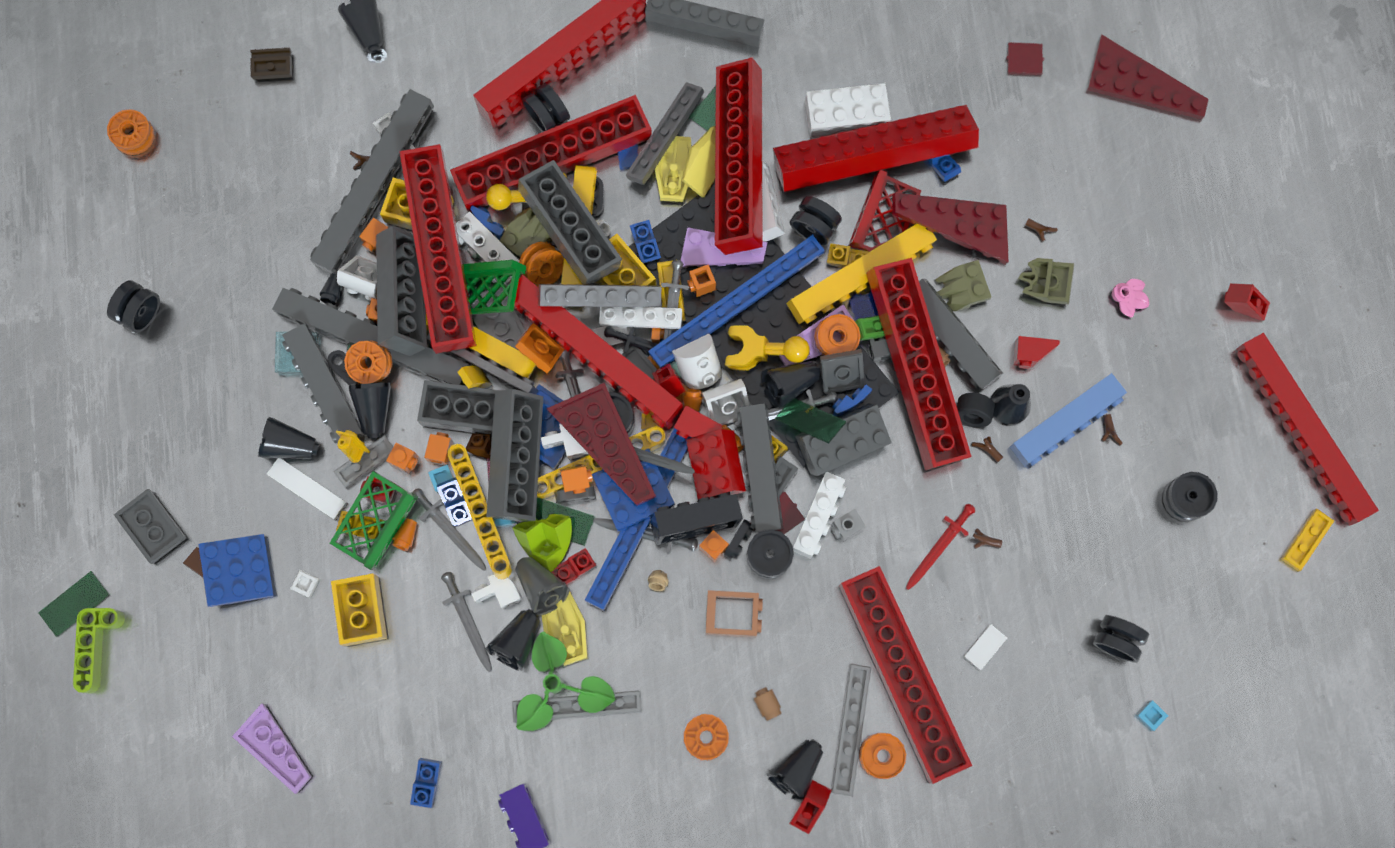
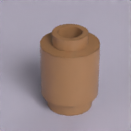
M764 687L755 692L756 697L753 699L766 721L782 714L780 710L781 705L773 689L768 690L767 687Z

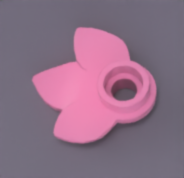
M1130 279L1126 283H1119L1112 290V297L1116 302H1119L1121 312L1130 318L1134 316L1135 309H1144L1149 306V299L1142 292L1145 283L1139 279Z

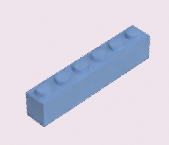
M1111 373L1018 439L1010 448L1024 467L1029 463L1033 466L1042 460L1041 455L1047 451L1050 454L1059 447L1057 443L1061 440L1066 443L1073 438L1075 430L1079 428L1082 431L1092 423L1089 420L1094 417L1099 419L1108 412L1106 408L1110 405L1116 407L1123 402L1122 397L1127 392Z

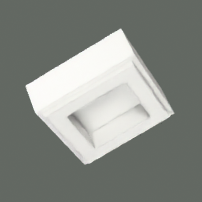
M299 570L290 589L311 598L320 579Z

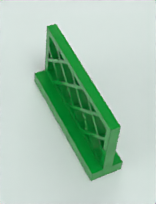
M513 259L463 264L465 280L468 282L467 291L469 292L472 289L474 292L469 298L471 314L514 311L520 274H525V265ZM510 276H512L511 283L508 286H506L505 282ZM496 278L498 282L491 287L490 283ZM481 279L483 283L477 289L475 284ZM502 287L504 291L497 297L495 293ZM487 288L489 292L482 298L480 294ZM508 296L507 306H503L501 302ZM493 298L494 302L488 307L486 303ZM478 299L479 303L473 308L472 303Z
M372 471L329 544L361 562L366 568L370 570L375 569L418 496L408 492L377 472ZM374 478L382 481L384 490L373 493L371 483ZM397 490L403 494L399 502L391 504L388 491ZM385 493L387 505L376 507L374 495ZM370 496L373 508L362 511L360 504L362 498ZM388 507L390 517L388 520L380 522L377 510ZM374 511L377 523L366 525L363 513ZM359 514L362 527L351 529L350 518ZM377 525L379 530L378 537L369 540L367 527ZM363 529L366 541L355 543L352 531ZM348 532L351 545L343 546L337 540L341 534ZM366 543L368 553L363 558L357 554L356 546Z

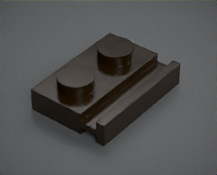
M290 47L250 50V76L253 80L292 77V51Z

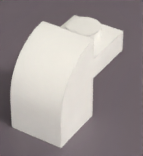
M559 424L561 433L552 431L546 433L545 437H541L544 449L564 445L568 460L589 455L561 424Z
M495 575L488 576L490 585L482 584L475 588L476 592L471 593L476 603L496 595L502 609L522 601L516 585L510 579H498Z

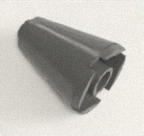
M523 557L517 562L515 570L534 613L536 612L540 616L548 614L558 608L556 604L560 600L564 602L567 599L569 588L566 583L535 559Z

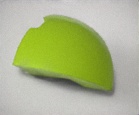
M549 514L546 519L524 521L512 527L518 542L529 557L535 559L550 572L560 564L571 540L572 524L569 516Z

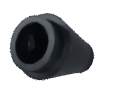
M330 274L319 293L321 296L320 300L325 304L335 305L340 299L341 286L337 283V274Z

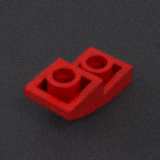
M584 548L559 564L551 573L568 585L597 565L587 549Z

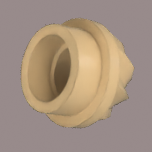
M661 570L653 571L648 576V586L654 591H664L669 583L667 574Z

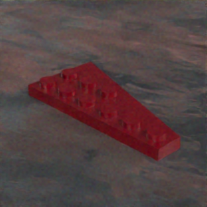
M1101 34L1087 87L1088 91L1203 120L1208 98Z
M894 193L892 195V215L912 224L917 223L926 227V230L932 233L937 232L943 235L944 238L968 249L973 248L980 251L986 257L998 259L1004 265L1009 263L1006 205Z
M605 383L547 408L637 506L656 497Z

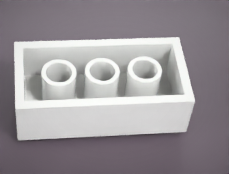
M885 83L806 92L805 107L810 138L828 136L891 122Z

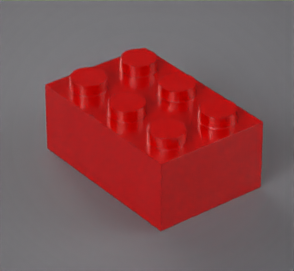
M719 429L686 440L691 467L695 471L693 477L698 499L710 497L711 500L718 498V495L723 493L734 495L746 492L733 430Z

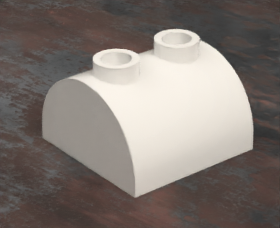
M356 255L338 270V285L347 288V292L351 294H357L358 292L364 294L367 300L371 301V298L377 299V263Z
M710 334L672 351L682 382L688 388L703 389L713 385L720 379L722 368Z
M742 379L729 381L724 385L710 388L701 393L708 417L721 425L737 421V413L740 412V407L750 406L746 387Z

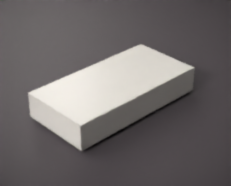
M990 624L963 657L981 671L1006 641L1007 637Z

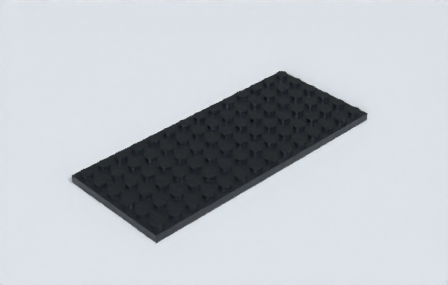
M715 183L712 184L705 197L702 198L697 195L652 229L661 258L643 264L656 278V286H660L657 263L681 260L687 227L715 232ZM772 239L767 241L763 264L709 265L716 282V290L697 297L695 291L691 292L690 289H682L686 319L684 322L686 324L785 255L784 252ZM632 243L628 247L639 258L635 243ZM687 266V268H682L680 271L681 285L688 286L687 280H690L689 271L700 267ZM799 271L710 334L724 372L732 381L742 379L751 405L765 403L768 406V410L775 407L770 403L764 392L767 387L765 382L761 383V372L765 369L785 365L778 355H768L767 361L757 363L750 370L729 369L725 366L726 357L741 352L744 344L742 341L732 339L728 335V329L730 326H749L758 336H765L769 343H785L789 338L797 336L833 312L830 310L823 314L820 311L815 314L817 318L808 324L805 321L801 324L797 322L786 303L812 287ZM859 344L856 350L861 349L863 354L865 385H868L873 390L866 400L855 409L868 403L877 404L880 409L897 396L899 391ZM820 356L803 361L816 363L821 371ZM820 374L818 381L788 404L808 399L806 393L808 389L811 391L812 399L828 395L823 392L822 375ZM857 389L835 393L838 399L841 398L843 400L847 395L854 400L852 395ZM834 403L816 406L817 417L812 416V410H807L769 420L770 429L787 446L788 451L802 468L806 466V462L795 435L834 419L835 417L832 416L835 410L832 408Z

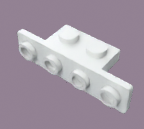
M600 307V326L681 328V308Z

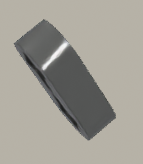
M594 487L585 488L586 492L573 494V491L555 492L556 503L564 504L594 499Z

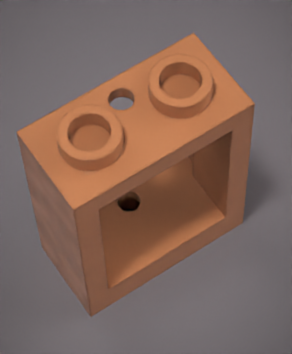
M708 590L706 635L757 637V632L761 633L762 620H758V611H762L763 599L759 598V593ZM716 597L753 599L752 630L714 628Z

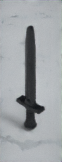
M607 326L604 330L606 338L612 337L626 342L623 353L628 352L629 346L649 351L657 345V343L633 335L636 327H631L629 335L615 331L611 326Z

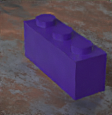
M526 783L499 795L501 798L498 800L499 806L503 813L507 812L509 817L507 825L511 833L515 832L518 840L515 841L517 848H544L551 844Z

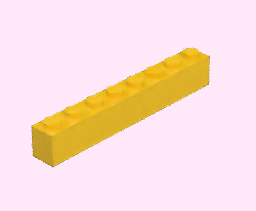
M915 224L792 298L786 304L799 324L804 321L808 324L817 318L815 314L820 311L825 314L834 308L832 304L839 301L841 304L851 298L849 294L853 291H856L858 294L866 289V284L869 282L866 273L870 269L908 258L914 260L917 258L916 253L922 251L924 254L932 249V243L937 238L932 232L926 230V227Z

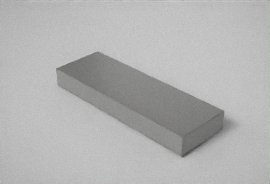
M385 435L367 447L370 453L364 452L359 462L353 463L349 460L333 471L346 489L387 460L393 445Z

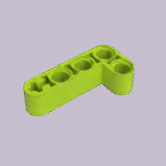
M87 608L79 612L76 623L73 687L77 692L91 694L100 688L103 629H117L124 624L125 615L120 610L112 608ZM114 613L115 620L110 624L109 616ZM93 614L94 619L92 623L88 624L87 619L89 615ZM91 635L92 643L87 645L86 640ZM90 657L91 664L86 667L85 660Z

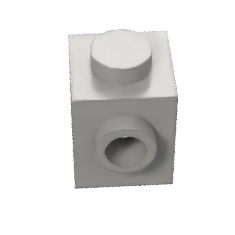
M856 509L834 520L831 530L837 539L840 538L843 542L863 531L866 526Z

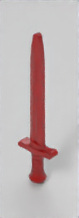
M965 504L963 512L955 522L947 516L944 517V522L949 523L950 526L915 570L908 581L907 590H910L922 579L959 532L964 537L968 536L969 533L961 526L970 515L975 513L976 510L973 505Z

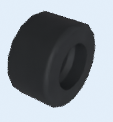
M965 393L958 398L957 409L962 424L980 428L986 427L992 422L995 403L991 398L980 393Z

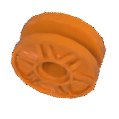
M129 109L116 113L110 119L107 125V135L110 141L122 153L138 155L145 152L152 145L154 129L141 112Z
M534 243L525 249L520 257L519 263L526 266V272L522 275L537 287H539V284H553L563 272L564 258L550 243Z
M842 314L831 315L822 320L816 327L814 334L815 345L824 356L853 351L859 345L860 330L856 322L849 316ZM835 331L841 334L840 342H836L833 339Z
M359 341L349 348L344 359L345 369L349 377L361 384L378 383L384 380L392 368V356L388 348L378 345L376 341ZM367 357L372 361L369 368L365 364Z
M702 714L694 717L687 724L684 731V743L692 756L700 760H712L719 757L727 747L729 733L726 725L720 718L711 714ZM703 731L712 733V740L709 743H703L700 740V734Z
M876 733L863 741L859 750V761L867 774L878 779H889L902 771L906 763V751L904 745L897 737L889 733ZM882 749L887 752V759L884 762H880L877 758L878 752Z

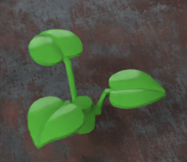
M541 632L533 646L532 662L534 667L540 672L550 669L549 675L543 680V687L546 689L544 691L545 697L542 700L539 695L530 694L521 699L517 708L516 728L522 731H535L545 727L551 721L553 709L550 705L546 704L550 692L558 693L564 688L580 693L578 703L584 711L589 713L600 712L615 701V694L607 682L595 676L584 678L581 683V689L563 684L562 679L554 674V667H560L564 664L567 658L566 647L560 640L545 632Z

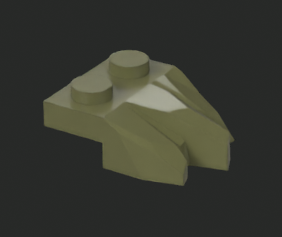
M529 207L523 210L508 225L500 242L521 257L525 249L537 242L549 243L551 237Z
M1036 258L1028 262L1032 272H1022L1018 277L1020 281L1030 284L1029 287L1024 288L1022 293L1048 303L1069 304L1074 263L1053 262V259Z
M979 260L954 267L934 280L936 284L943 286L938 291V294L943 299L948 300L947 305L952 311L956 312L966 309L973 304L991 299Z

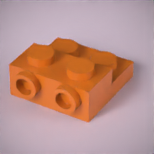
M534 323L523 333L515 345L521 354L527 356L545 373L552 369L565 350Z

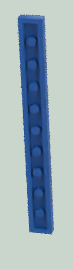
M813 235L650 349L648 351L649 355L659 368L669 364L675 359L672 353L673 350L717 330L825 252L824 248Z
M674 428L660 456L681 463L688 449L687 439L676 434L677 429ZM657 466L668 488L676 471ZM652 516L620 531L585 598V602L603 611L605 610Z

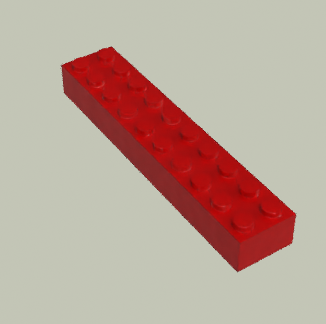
M646 0L599 1L476 92L473 96L480 114L492 128L502 125L510 115L516 114L522 109V106H524L522 99L530 93L537 96L536 89L545 82L552 87L557 80L565 78L573 68L580 67L588 57L596 55L604 45L611 44L620 33L627 32L635 22L642 21L646 16Z
M753 57L716 66L715 246L725 255L763 247L762 69Z
M633 95L455 167L450 172L467 212H471V206L478 208L479 206L485 207L488 205L486 194L488 189L495 184H503L510 191L518 190L520 178L552 160L566 174L575 170L576 165H588L649 140L652 130L637 96Z
M967 105L956 106L773 148L774 165L785 192L975 149L979 145V128Z
M440 144L400 151L432 349L437 354L475 347L477 344L444 152Z
M912 258L873 267L866 274L925 470L972 457Z
M522 275L518 282L514 309L520 314L524 312V315L531 323L537 326L540 325V328L552 339L555 337V340L565 351L571 350L574 358L584 365L586 362L590 371L597 377L602 375L606 381L605 383L613 390L618 388L621 395L630 403L634 401L640 412L646 416L649 413L656 425L660 428L665 426L667 429H670L684 409L682 403L562 306H539V287Z
M878 566L842 582L839 585L840 590L929 784L939 782L971 767V761L881 567Z

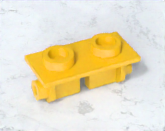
M336 430V433L340 436L337 446L347 455L351 462L357 463L361 460L364 452L370 453L364 445L365 443L357 437L356 433L345 430V432Z

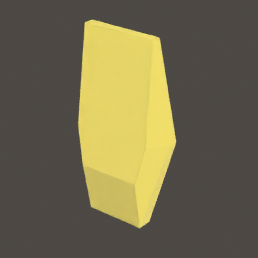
M712 126L690 148L682 181L702 198L705 197L715 181V126Z
M676 136L654 169L660 201H684L688 185L682 181L689 151L692 147L691 137Z
M569 590L567 599L564 602L560 600L556 604L557 609L548 614L541 615L544 632L560 640L566 647L567 658L563 664L564 666L588 658L585 620Z

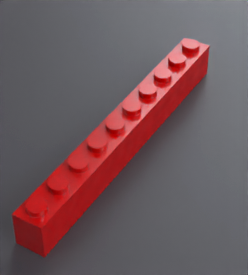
M1264 332L1236 349L1239 359L1247 365L1250 376L1257 381L1261 393L1272 404V410L1283 421L1284 429L1292 435L1295 446L1302 451L1306 457V463L1317 474L1318 482L1328 491L1329 499L1333 504L1337 505L1342 519L1350 526L1378 512L1379 509Z

